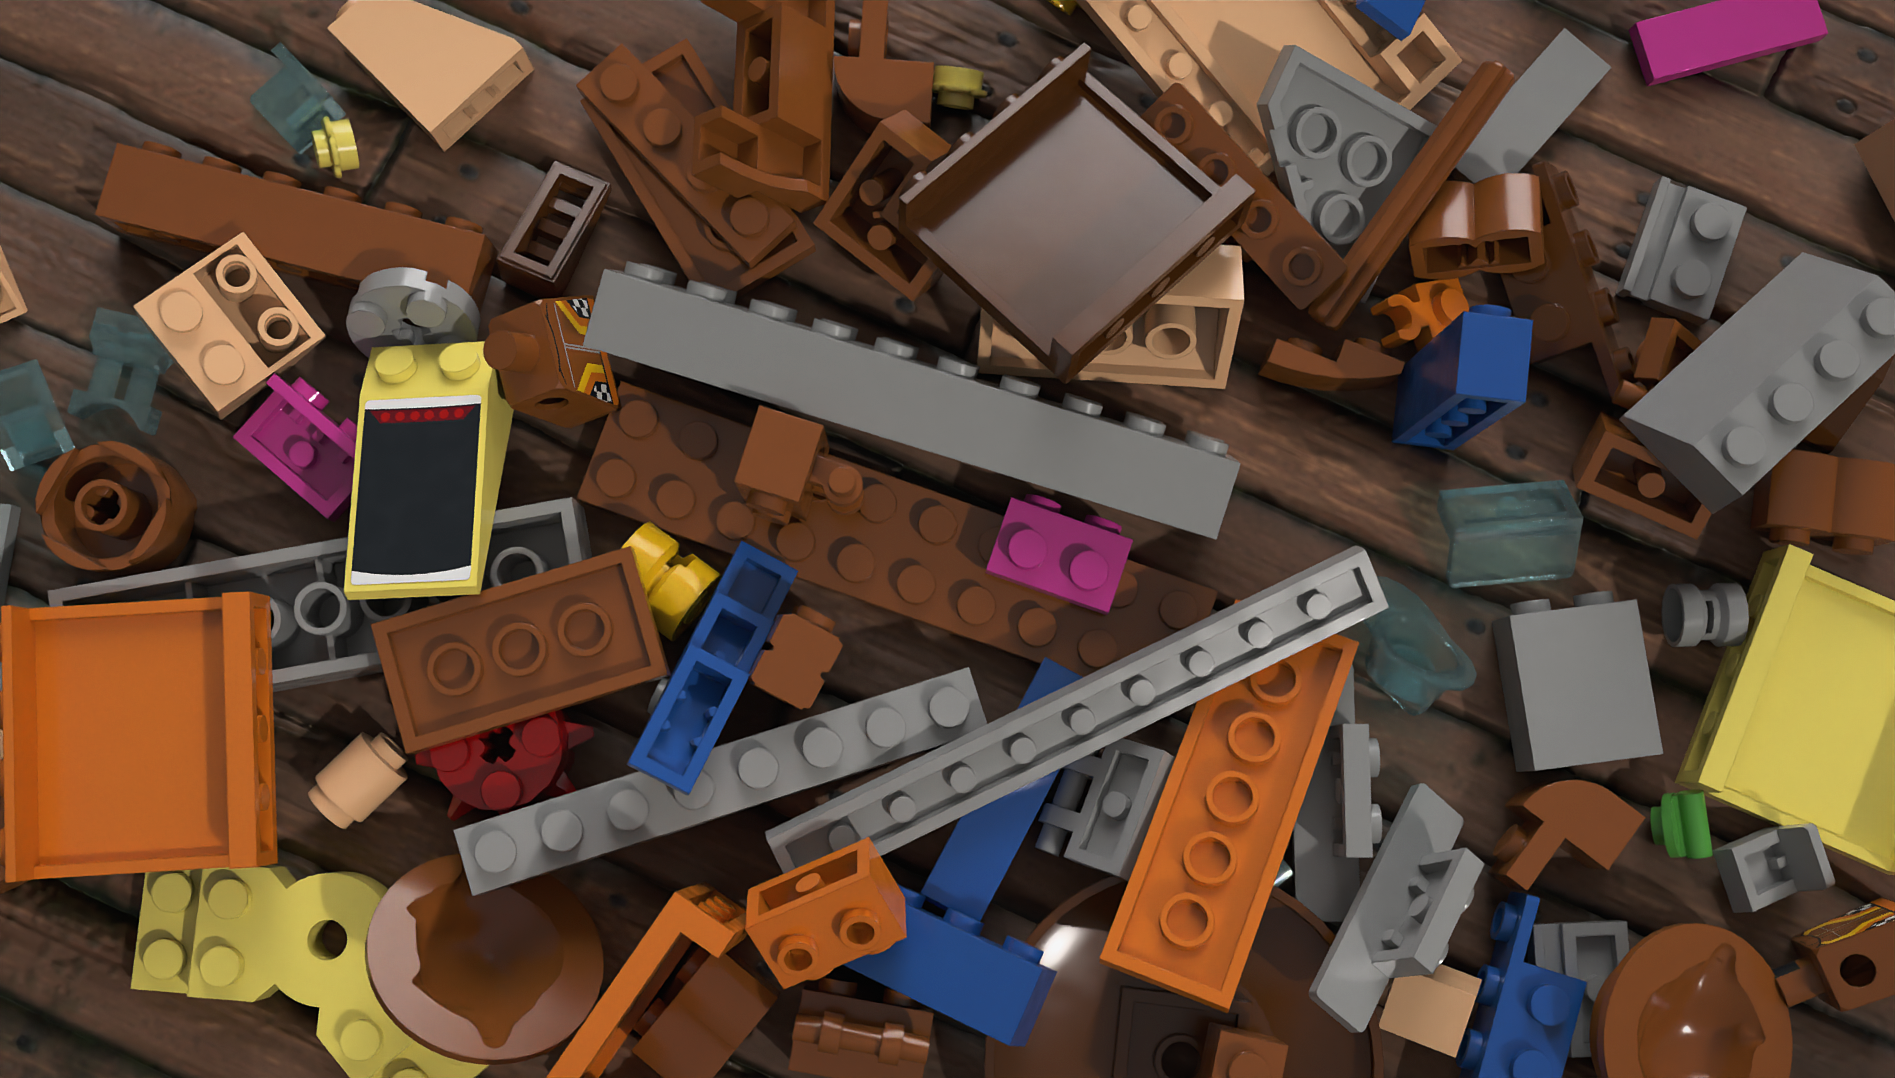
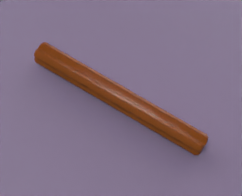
M1496 60L1493 62L1485 61L1481 64L1343 259L1348 265V270L1309 307L1308 314L1319 325L1333 331L1341 329L1514 85L1515 75L1504 64Z

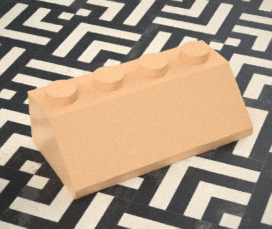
M1220 245L1072 379L1225 389L1244 305L1241 246ZM981 307L977 365L980 366L978 373L1058 378Z

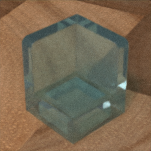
M280 42L271 51L284 67L250 97V102L301 155L312 145L311 131L322 129L321 121L323 117L328 116L330 121L342 119L346 113L327 90Z

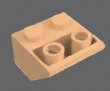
M244 232L133 306L140 321L220 420L268 387L266 382L274 373L281 377L326 338V335Z

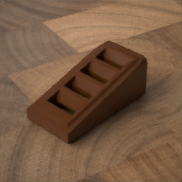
M554 161L497 258L502 280L512 287L541 299L562 297L612 191L611 184ZM559 190L586 202L581 208L556 197ZM550 213L573 224L568 228L546 218ZM540 236L559 244L560 247L558 250H554L537 243L536 240Z

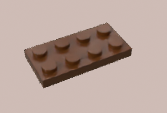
M687 38L643 63L694 117L720 105L731 110ZM585 98L580 100L584 110L688 280L702 281L738 292L737 299L816 252L815 244L794 210L778 202L795 220L797 227L750 269Z
M631 546L482 590L480 594L462 596L370 624L406 754L419 753L671 676L636 554Z

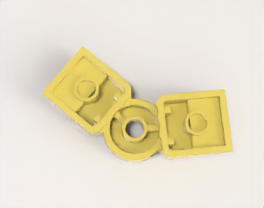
M275 865L236 869L226 867L145 872L130 989L186 993L187 997L255 1002L268 998L280 989L297 1002L319 1007L316 1036L350 1078H475L489 1066L451 1059L420 1045L396 1026L379 1004L371 988L365 963L367 931L376 907L388 891L377 880L356 872L340 871L316 874L296 882V879L285 866ZM331 920L338 922L347 934L346 947L339 956L328 952L323 944V931Z

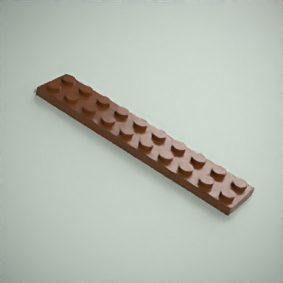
M622 381L617 390L622 409L608 414L576 498L583 504L640 524L650 521L665 533L733 556L737 546L743 541L798 570L795 579L1038 665L1042 663L1044 657H1047L1082 677L1092 674L1209 617L1218 591L1127 559L1109 613L1104 615L989 575L985 571L1005 516L830 454L827 455V459L855 468L861 475L865 493L864 503L861 508L854 514L839 515L828 506L826 497L815 494L806 521L792 516L788 525L764 520L751 514L752 507L745 504L746 502L734 483L752 427Z

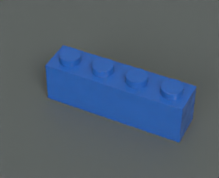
M1475 305L1469 308V312L1463 311L1404 365L1401 374L1398 376L1392 442L1454 450L1524 404L1527 394L1533 320L1511 317L1510 309L1497 305Z
M897 883L905 896L907 938L895 942L884 952L874 955L867 954L843 965L1008 1046L1025 1047L1057 974V971L1040 964L1044 951L1009 935L1006 936L1003 945L997 944L980 936L984 923L951 908L947 909L944 918L922 908L926 896Z

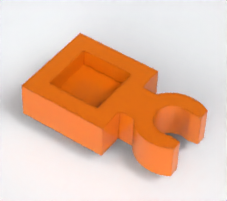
M1455 278L1413 284L1398 292V294L1392 295L1373 305L1370 309L1373 316L1385 314L1394 322L1395 332L1381 339L1383 347L1393 349L1414 340L1418 352L1463 311L1469 312V304L1464 296L1459 279Z

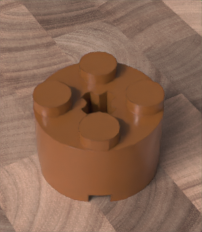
M116 441L97 442L98 444L90 445L80 450L74 448L56 459L44 474L39 484L35 501L36 513L40 514L45 535L42 534L47 547L61 560L81 569L114 578H122L161 571L182 552L193 529L194 515L197 511V499L183 477L171 465L130 445ZM118 504L120 506V511L116 516L112 512L114 510V507Z

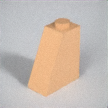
M348 0L339 9L336 20L327 27L343 50L444 152L534 70L524 48L514 38L413 0Z

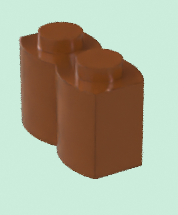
M1504 173L1482 179L1474 184L1462 181H1445L1409 231V250L1414 276L1428 280H1447L1467 276L1478 270L1490 273H1514L1533 269L1544 264L1543 207L1539 176L1525 173Z
M1791 450L1755 483L1750 529L1769 532V542L1773 544L1809 546L1810 537L1833 541L1832 551L1837 553L1872 555L1874 546L1895 542V464L1868 459L1836 457L1810 451Z
M700 946L676 975V978L685 985L669 1005L658 997L633 1027L642 1038L631 1051L663 1078H713L781 994V991L731 949L717 958Z

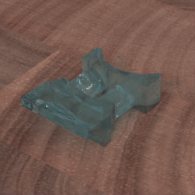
M97 307L89 334L93 347L92 354L97 356L87 392L77 389L73 390L67 411L69 414L84 420L102 410L122 409L129 413L139 430L154 436L156 435L162 412L150 405L159 374L165 375L167 369L174 362L140 321L138 316ZM125 365L133 367L125 398L121 400L114 398L122 367Z

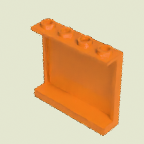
M246 591L222 593V597L40 608H26L13 605L1 606L0 662L2 663V690L0 691V729L3 730V758L0 760V796L4 799V827L0 830V864L5 867V883L33 879L229 867V869L253 868L278 863L270 596Z
M706 881L674 892L546 1078H600L693 941L719 958L743 941L748 934L745 930L746 909Z

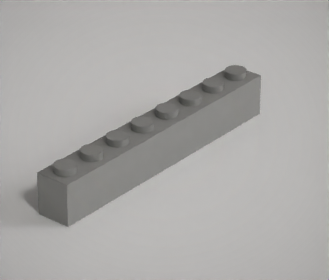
M967 667L714 747L688 796L638 771L453 831L472 896L483 895L937 749L987 725V721L970 669Z

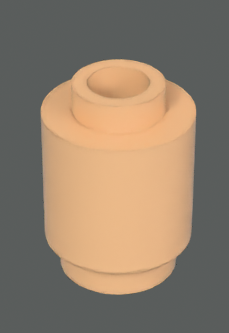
M361 732L315 776L317 784L308 792V796L327 819L336 826L346 829L354 820L363 822L408 779V775L402 767L408 761V757L386 734L380 732L373 738L367 733Z

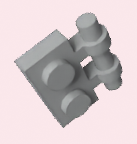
M1121 738L1107 745L1101 758L1097 757L1099 752L1097 750L1061 768L1064 772L1052 804L1045 802L1038 820L1043 823V827L1035 848L1059 857L1067 833L1071 834L1072 836L1064 854L1065 858L1129 882L1175 757L1166 751ZM1092 780L1080 813H1077L1076 810L1087 781Z

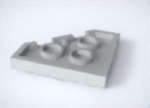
M1297 45L1283 46L1256 104L1280 191L1342 259L1347 255L1437 128L1435 124ZM1377 278L1359 303H1366Z

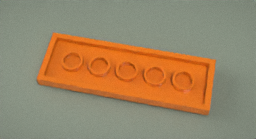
M1334 634L1197 701L1100 955V964L1228 1014L1359 645L1358 641Z

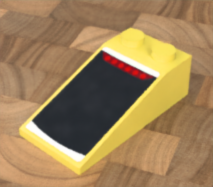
M485 341L371 348L359 400L344 594L347 600L480 594L514 409L506 401L499 370L491 368L485 361L483 354Z

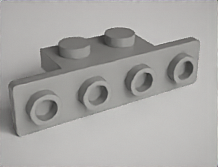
M1351 665L1292 831L1293 898L1301 902L1323 922L1344 921L1360 889L1359 858H1373L1372 843H1380L1382 837L1380 806L1378 804H1371V777H1378L1380 771L1379 743L1376 738H1369V724H1355L1353 665Z
M1424 783L1410 787L1309 989L1310 999L1351 1033L1363 1032L1366 1029L1389 979L1433 974L1435 969L1443 962L1449 950L1448 941L1461 913L1468 908L1473 900V888L1484 866V863L1467 848L1451 850L1464 824L1463 817Z

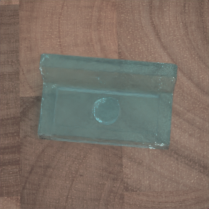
M1564 480L1439 490L1437 512L1450 540L1446 579L1450 587L1458 588L1569 578L1574 574L1583 516Z

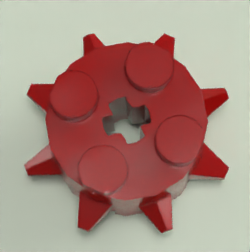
M560 709L415 754L416 765L436 768L439 780L453 794L447 813L451 820L456 821L475 807L482 810H497L500 815L544 802L550 796L559 797L577 791L568 778L575 759L573 749L595 737L592 726L571 723L568 713L564 709ZM511 730L513 735L510 737L509 744L516 750L513 757L498 756L496 758L497 747L494 744L495 738L498 734L507 735Z

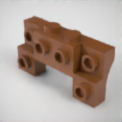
M701 0V3L737 22L733 111L720 105L694 117L691 176L737 198L757 191L800 213L826 204L829 199L835 0Z

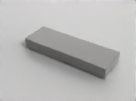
M1564 28L1511 87L1450 175L1458 181L1474 184L1491 176L1504 173H1518L1611 69V66Z

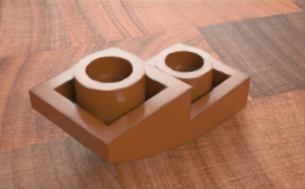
M1290 337L1287 339V342L1280 339L1275 340L1265 354L1258 375L1302 388L1323 391H1361L1387 387L1401 374L1405 362L1390 357L1391 350L1389 348H1385L1381 343L1366 338H1356L1354 342L1345 339L1333 352L1331 359L1322 356L1323 350L1316 344L1304 339Z

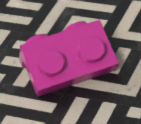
M274 373L266 382L274 392L238 430L233 438L324 517L335 522L351 504L357 424L347 417L339 426L322 411L330 401L300 376L293 384H290Z
M1026 494L1024 501L1011 497L985 573L1107 615L1133 539L1121 536L1122 526L1108 519L1086 515L1084 522L1061 515L1062 506L1050 499L1033 494Z

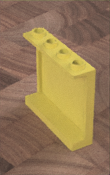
M1791 544L1765 551L1762 554L1746 596L1749 623L1745 640L1740 646H1727L1675 783L1690 790H1704V796L1774 826L1813 823L1818 829L1825 848L1887 875H1895V601L1810 565L1814 554Z

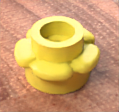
M935 66L932 92L938 94L936 105L954 109L973 110L974 99L986 98L987 91L982 90L984 72L954 66Z
M328 116L323 117L321 121L322 129L311 131L319 169L331 167L333 175L336 178H342L341 171L359 168L358 152L352 127L348 118L330 121Z

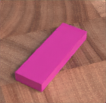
M1719 0L1639 21L1628 30L1647 87L1818 42L1828 34L1817 0Z

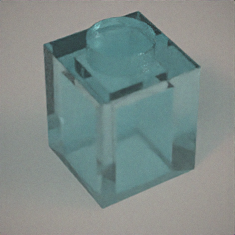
M34 359L1 370L0 451L10 470L14 471L74 449V443L58 403L38 360Z

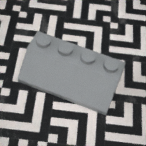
M1802 252L1619 420L1714 514L1744 495L1895 354V291L1878 275Z

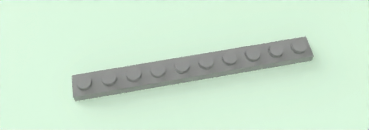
M1355 545L766 831V839L783 874L867 837L871 839L878 853L882 856L1389 608L1366 549Z

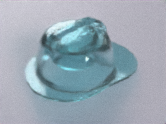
M1377 576L1389 608L1363 620L1372 634L1365 658V668L1367 675L1374 684L1390 695L1412 716L1424 713L1447 690L1463 691L1473 686L1477 676L1473 662L1453 642L1427 605L1419 596L1404 585L1387 577Z

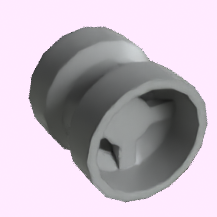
M1717 583L1713 584L1708 590H1699L1694 584L1668 585L1664 592L1661 610L1664 636L1670 646L1693 647L1701 640H1710L1717 647L1740 646L1745 640L1748 631L1749 611L1746 594L1739 584Z

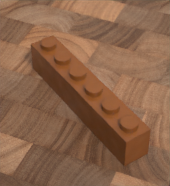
M144 141L142 149L120 143L116 145L95 215L118 232L205 254H211L244 232L274 271L357 292L360 283L374 272L396 267L416 268L428 272L426 278L428 282L436 283L446 289L448 280L463 288L471 296L479 313H481L498 251L488 237L482 234L484 229L478 224L456 217H447L445 224L422 219L423 213L421 211L396 202H386L384 209L362 204L363 199L357 194L336 187H325L323 194L301 189L302 183L300 181L276 172L266 171L263 179L241 174L242 168L238 165L216 157L205 156L202 164L181 159V152L156 142Z

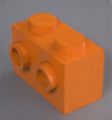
M867 837L748 889L745 930L782 988L786 989L805 980L820 979L838 966L867 954L874 955L884 952L895 942L907 938L905 896L871 839Z

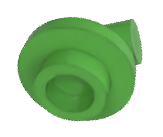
M1691 789L1677 793H1664L1661 806L1651 808V830L1655 845H1665L1670 858L1686 857L1700 859L1713 856L1704 790Z

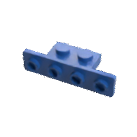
M1511 891L1507 902L1501 901L1494 912L1490 936L1496 940L1490 965L1484 964L1477 975V978L1482 979L1475 1000L1476 1003H1479L1473 1028L1465 1029L1456 1055V1065L1462 1067L1459 1078H1562L1587 982L1523 962L1540 902L1539 897Z

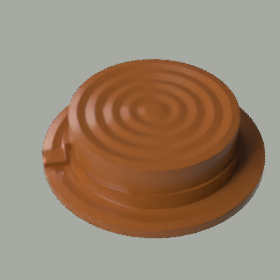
M460 854L447 855L428 861L398 879L388 889L376 907L365 942L366 971L371 988L384 1012L393 1023L406 1035L429 1050L467 1063L502 1065L527 1061L543 1054L546 1056L547 1052L562 1046L585 1022L597 1000L603 980V950L597 928L580 900L562 882L548 873L493 892L472 896Z
M1678 923L1663 926V928L1652 932L1639 941L1610 973L1601 986L1593 1006L1589 1041L1592 1062L1598 1078H1789L1793 1051L1791 1021L1788 1007L1776 982L1775 975L1754 947L1743 938L1721 927L1699 923Z

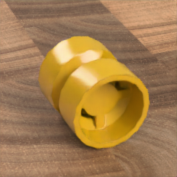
M649 521L635 531L622 548L631 546L634 549L657 630L673 642L690 627L706 607L722 575L694 554L684 558L679 556L680 544Z

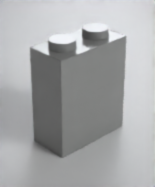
M1601 591L1573 596L1574 607L1551 610L1549 599L1525 601L1510 604L1512 615L1492 621L1516 772L1538 771L1663 754L1637 599L1614 602L1612 591Z

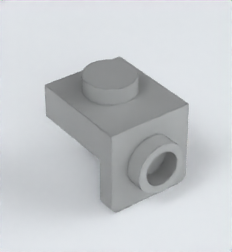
M1813 823L1765 827L1712 850L1733 913L1754 912L1795 892L1825 890L1835 884V878L1818 829Z

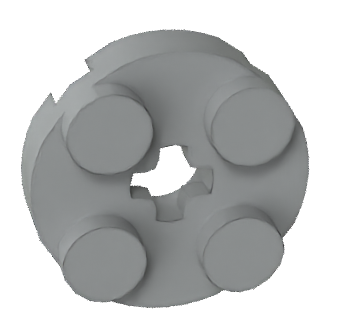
M407 267L388 268L368 275L360 283L357 294L351 300L346 327L353 343L369 358L372 347L476 342L481 322L479 310L471 296L463 288L448 280L447 288L445 289L436 283L426 281L427 271ZM409 318L415 325L422 327L409 325L403 322V319Z

